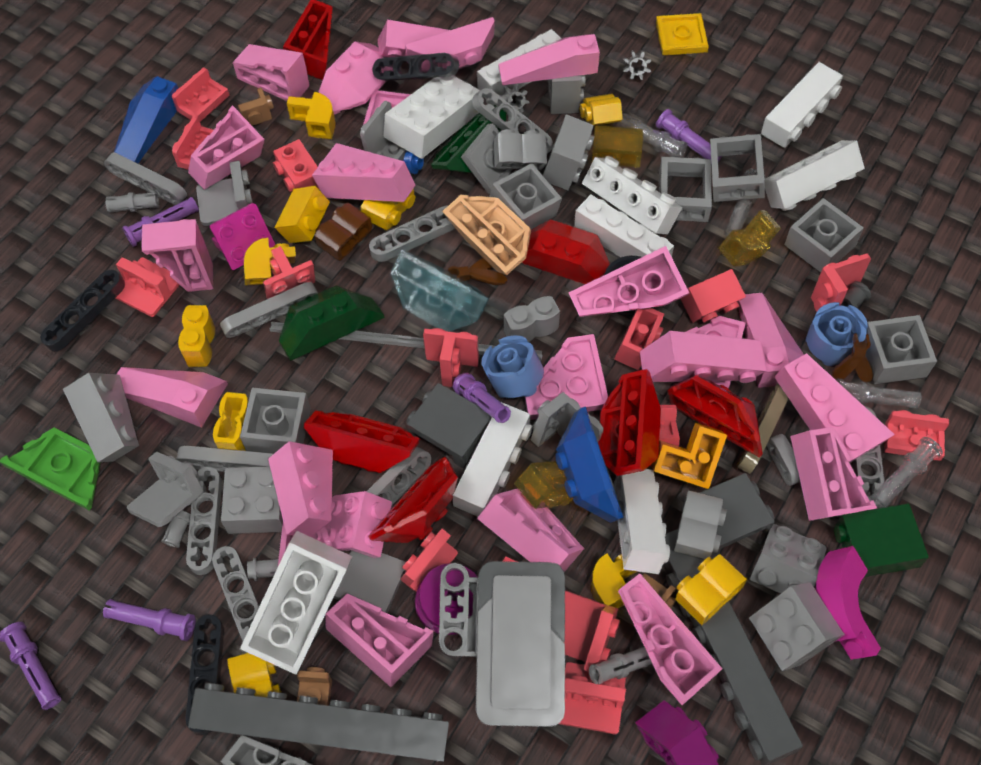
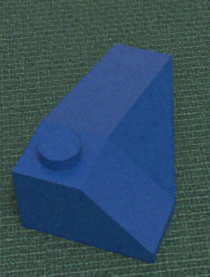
M156 76L140 88L130 101L114 153L137 164L140 162L177 112L172 99V95L178 89L177 83Z

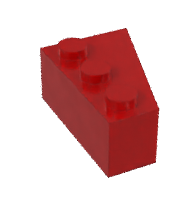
M310 0L283 45V50L303 53L307 74L323 80L328 66L333 6L317 0Z

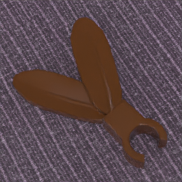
M484 258L474 263L470 268L468 266H452L448 268L449 276L452 274L458 275L450 277V284L453 285L470 280V277L492 285H503L507 283V278L502 273L490 270L493 267Z
M855 333L852 337V354L846 357L832 371L831 376L837 382L845 379L854 369L859 378L864 382H870L873 378L871 365L865 356L867 349L871 346L869 334H866L864 341L859 342L858 335Z

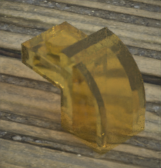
M760 210L745 229L732 230L718 249L733 266L746 265L758 259L770 249L771 245L769 242L779 232L781 227L766 210Z

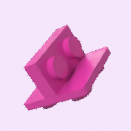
M254 203L235 211L209 226L214 235L211 239L216 248L223 253L232 270L244 265L245 253L255 241L268 238L269 248L275 245Z

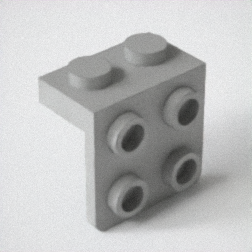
M384 101L380 107L376 108L372 117L360 130L364 151L403 161L407 150L383 137L385 113L392 109L391 103Z
M240 161L230 162L231 179L220 180L205 190L200 185L196 187L202 225L208 226L253 203L251 191L246 188V185L250 184L247 170H242Z
M564 392L551 402L549 400L545 401L537 411L539 416L533 424L534 431L531 441L539 447L556 432L563 436L573 414L581 408L578 402ZM588 414L598 442L604 429L595 417Z
M155 452L148 459L159 480L127 506L129 513L157 527H161L169 523L186 506L193 503L204 491L197 479L198 473L191 464H185L176 460L173 456H166Z
M773 524L768 532L750 580L778 593H783L790 586L811 582L814 587L819 567L825 556L826 547L816 539L802 536L793 532L788 527Z

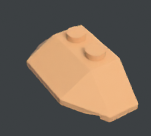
M460 195L442 211L462 237L497 272L508 275L526 259L531 229L499 198Z

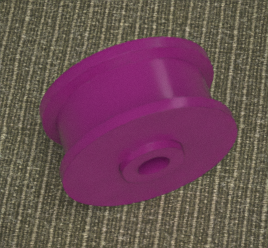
M442 564L432 569L420 583L415 594V609L420 621L428 629L438 634L440 625L441 573L449 564ZM465 567L469 577L478 578L474 572ZM452 570L447 574L446 581L450 586L457 587L463 583L464 576L460 571ZM470 589L468 619L473 615V593ZM445 591V597L450 595L452 597L451 607H446L445 612H449L451 618L455 619L458 613L463 612V608L458 607L457 599L458 595L464 597V591L460 593Z

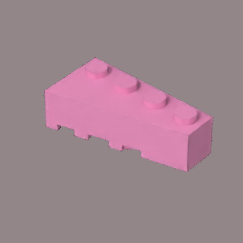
M669 331L640 351L642 370L648 369L650 371L653 382H682L697 375L710 381H740L741 383H749L755 381L757 376L766 372L760 340Z
M807 353L785 365L776 374L775 379L810 430L828 427L835 428L851 458L849 463L895 435Z

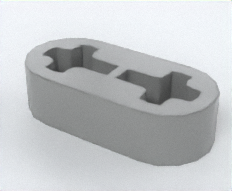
M783 434L770 437L767 443L768 451L785 483L789 486L799 483L800 478L795 455L788 439Z

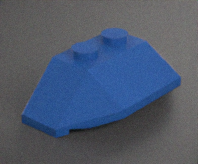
M582 407L573 414L556 448V462L559 469L564 470L567 479L565 481V489L570 498L573 497L574 503L612 523L624 518L614 492L587 408Z

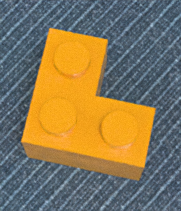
M695 423L686 449L659 440L658 459L651 464V468L654 472L709 489L727 434L720 430Z

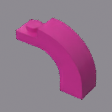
M854 546L828 552L821 562L816 581V592L845 634L836 641H840L851 660L877 656L881 649L865 623L859 608L858 589L868 569Z

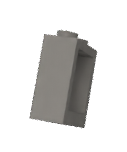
M761 134L710 139L714 202L765 198ZM755 153L757 175L719 178L718 156Z
M661 157L659 169V193L661 194L662 192L667 193L668 176L703 177V198L674 197L676 199L675 203L682 207L676 220L708 222L712 208L711 159Z

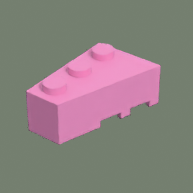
M249 44L233 62L237 79L257 88H262L263 91L285 101H288L289 96L301 97L310 86L304 56L301 52Z
M232 105L223 120L217 123L214 131L203 140L191 155L188 173L205 190L231 174L230 162L240 161L241 167L260 157L265 139Z
M196 219L142 225L143 253L146 255L151 254L156 259V264L160 268L165 267L169 270L170 277L187 292L213 289V263Z
M834 427L809 430L790 436L809 521L877 508L873 500L869 501L861 486L864 484L861 476H856L849 463L851 458Z
M289 441L268 458L286 535L294 536L296 531H299L311 537L331 522L333 450Z
M529 486L496 494L477 518L529 562L556 563L565 572L584 550L582 545Z
M346 594L325 614L326 630L390 687L426 653L433 643V630L426 627L422 629L408 623V619L401 616L398 618L383 612L382 608L349 594Z

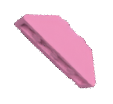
M491 17L406 44V56L449 53L456 56L459 60V69L474 65L482 60L494 36L495 20ZM425 60L422 63L421 69L424 73H427L430 69L429 60ZM447 61L445 64L438 63V67L443 68L451 65L450 61Z
M355 41L326 70L318 93L325 95L331 101L334 115L340 113L341 110L351 109L367 103L385 84L386 81L379 80L373 75L372 68L377 59L387 58V56H381L379 48L373 44ZM385 66L381 72L393 71V68Z

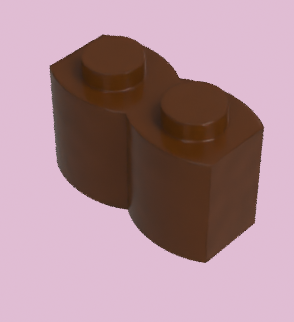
M346 203L334 211L332 219L317 227L314 235L316 243L320 248L340 261L372 230L371 218L350 203Z

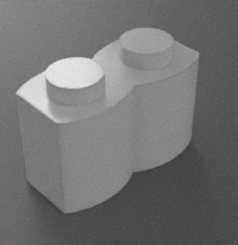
M511 129L500 131L494 138L495 168L521 169L532 163L537 170L543 169L547 165L546 135L539 134L535 130L526 131L524 134L515 133Z
M540 297L532 301L528 306L522 305L508 310L504 314V333L506 336H523L530 342L534 337H543L555 332L559 328L560 310L553 297Z
M688 490L675 543V552L702 559L711 557L712 552L718 553L721 535L716 534L718 525H724L727 509L722 508L723 499Z

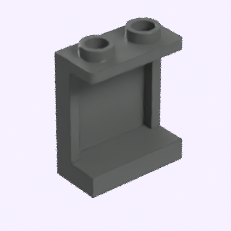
M438 383L433 390H429L425 394L422 405L417 411L413 410L406 423L408 432L413 436L419 435L451 454L454 463L464 468L473 456L492 417L476 404Z
M746 473L700 492L701 494L723 499L722 508L727 509L724 525H718L716 534L721 535L718 553L712 552L711 558L719 555L721 549L760 531L764 534L769 532L775 522L773 511L768 505L763 503L758 486L754 481H750Z

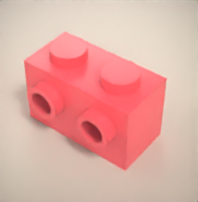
M300 139L273 151L276 160L273 162V166L279 176L283 174V180L289 192H292L295 188L316 186L319 189L312 176L318 166Z
M731 269L689 287V294L680 299L692 323L701 319L703 323H706L718 317L717 312L724 310L726 314L740 307L738 302L744 299L746 295Z
M653 308L637 309L614 360L639 370L642 365L640 351L649 346L653 341L659 339L663 331L660 324L664 313Z

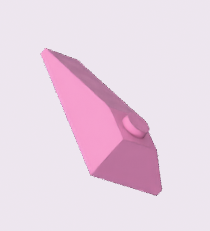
M387 20L378 38L381 56H406V44L450 30Z
M595 34L565 37L498 64L502 85L598 73L600 52Z
M666 246L569 292L580 317L665 306L689 294Z
M745 294L746 297L738 302L741 321L746 322L744 327L746 339L761 341L766 372L756 377L757 387L776 386L778 383L775 379L776 374L785 365L804 354L764 294Z
M121 367L117 375H120L127 399L201 428L228 385L227 381L204 372Z
M638 574L621 587L618 592L660 680L679 703L683 705L723 668L644 577Z

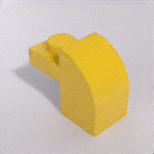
M314 92L312 99L288 97L287 107L291 120L305 121L309 137L332 139L335 130V118L332 103L325 95Z
M268 238L255 241L247 249L244 256L245 285H261L263 281L271 278L269 261L273 260L272 249L281 246L289 263H295V246L289 247L288 244L281 243L269 248Z
M607 553L595 565L591 591L595 601L618 609L624 606L618 590L626 584L625 578L638 571L624 570L622 554L616 557L613 563Z

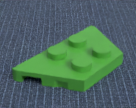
M52 428L43 433L40 438L31 440L23 445L24 450L10 458L7 455L1 458L0 463L8 469L88 511L92 508L100 462H97L90 445L56 428Z

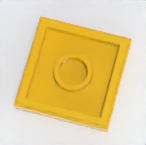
M701 13L656 17L662 55L708 52V42Z

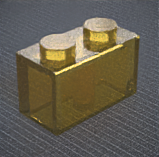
M595 125L592 162L595 157L605 158L610 156L619 161L618 166L640 168L644 129Z
M556 461L531 463L514 483L535 509L552 508L559 505L565 506L573 500V497L570 498L565 489V481L567 479L564 470L559 469Z

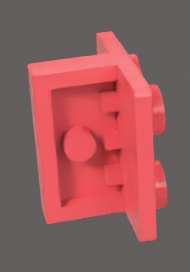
M281 246L271 250L273 260L269 262L273 269L271 270L273 277L263 281L267 299L306 282L315 283V271L312 260L292 268Z
M122 257L116 264L125 281V287L115 299L150 317H154L179 286L170 277L169 270L163 267L160 268L157 264L143 257L138 262L135 260L131 262Z
M440 328L424 329L423 337L426 359L440 362L443 386L453 387L454 378L461 372V365L478 367V336L468 332H448Z
M567 662L565 667V713L563 719L558 724L618 734L621 711L625 701L626 689L624 688L626 677L622 679L613 678L601 684H595L589 676V671L584 670L585 665Z

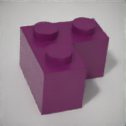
M662 701L635 722L647 746L661 756L667 765H718L717 760L719 756L715 749L707 743L705 728L698 720H690L680 707L674 708L666 701Z

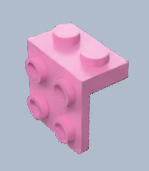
M366 491L333 496L331 522L325 525L332 547L340 551L352 550L372 558H380L384 542L371 541L368 535L389 513L392 501Z

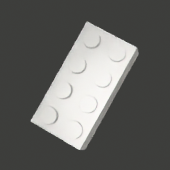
M455 76L433 78L385 113L383 137L422 159L479 113L474 108L472 99L480 90Z
M296 531L289 542L240 649L297 674L352 556Z

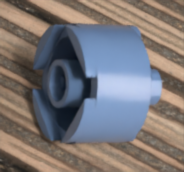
M838 302L828 303L822 306L814 316L806 336V342L811 353L826 366L840 364L846 357L852 354V337L855 333L858 335L859 342L864 341L866 338L867 320L862 312L854 306L849 305L846 307L839 305L840 303Z
M518 335L507 336L498 340L500 344L494 348L490 346L482 357V366L497 395L501 398L529 397L537 391V386L544 374L543 365L533 345L525 337Z

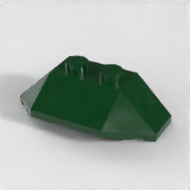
M501 109L499 116L506 122L507 112ZM476 114L438 152L431 163L432 168L472 173L461 156L487 124L492 122L482 114Z
M336 285L289 306L279 337V344L291 361L385 318L384 313L373 298Z

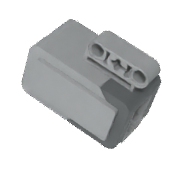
M492 561L482 566L479 577L476 578L469 577L468 571L461 564L452 563L447 565L441 573L439 643L442 651L447 655L476 657L475 708L480 721L487 725L554 726L560 723L565 713V575L563 569L559 564L551 562ZM452 570H458L464 576L463 583L457 587L450 586L446 581L447 574ZM470 589L473 593V615L468 619ZM445 591L450 593L464 591V597L458 595L457 599L458 607L463 608V612L458 613L455 619L451 618L449 612H445L446 607H451L452 600L451 595L445 597ZM450 633H458L462 637V646L456 651H451L445 646V638Z

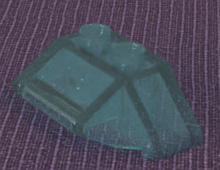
M401 250L390 272L403 308L436 328L448 332L478 322L489 301V298L476 287L439 266L405 250Z

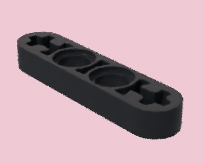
M449 53L387 57L377 59L373 64L372 71L377 79L383 81L454 76L459 70V60L456 56ZM425 60L430 62V69L427 73H423L421 69L422 63ZM407 61L409 71L403 75L401 73V65ZM447 61L451 62V65L447 68L438 67V63L445 64ZM385 66L393 68V71L381 72Z
M115 270L103 272L42 331L40 336L41 342L51 351H59L66 347L122 292L125 287L124 279ZM98 296V301L94 305L87 306L90 298ZM79 315L77 322L68 324L72 316Z
M204 615L195 624L185 718L187 727L189 725L195 688L204 681L220 685L224 626L215 615ZM212 623L216 630L210 633L212 644H207L208 637L203 629H207L209 624ZM204 652H213L215 655L213 663L206 667L199 664L200 656ZM189 728L193 733L201 736L211 732L209 730Z

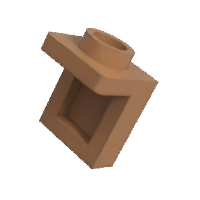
M262 88L257 89L259 99L238 105L240 114L251 125H257L272 119L270 109L274 107L269 94L264 95Z

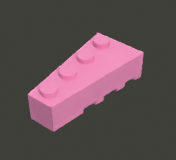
M338 143L334 145L312 174L320 191L326 198L404 202L415 187V183L404 161Z

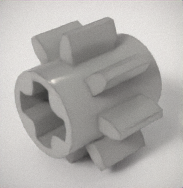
M632 50V56L629 59L624 58L628 66L624 67L623 71L631 72L630 79L637 75L642 80V74L645 71L651 72L647 67L651 59L647 58L644 60L645 52L643 50L640 52V55H636ZM640 60L643 67L637 68L635 71L632 62L637 63Z
M514 84L513 89L505 86L504 94L499 96L523 113L522 107L529 103L524 96L527 94V90L519 91V85ZM512 95H516V96H517V97L515 98V100H516V103H515V104L511 103L512 100H513L512 97H511Z

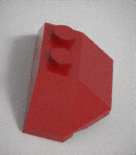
M551 219L531 229L527 256L521 262L582 284H587L604 276L606 269L610 265L597 234Z
M648 369L623 374L618 381L619 384L611 392L601 409L600 424L604 431L598 441V445L605 465L617 476L644 471L658 459L661 407Z
M697 375L667 390L671 405H676L678 411L702 425L727 434L726 439L759 458L762 456L763 451L755 405L745 397L740 398L733 394L726 386L717 385Z
M315 410L304 423V429L319 447L333 450V460L341 464L361 467L370 472L381 473L407 459L419 444L420 439L402 427L347 413H324L323 411Z
M446 456L431 464L368 535L371 541L408 543L417 538L422 540L431 533L433 522H437L448 512L446 507L453 499L458 479Z

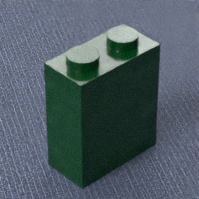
M910 504L844 514L834 527L835 538L838 543H841L842 548L854 546L868 569L864 577L920 568L929 558Z

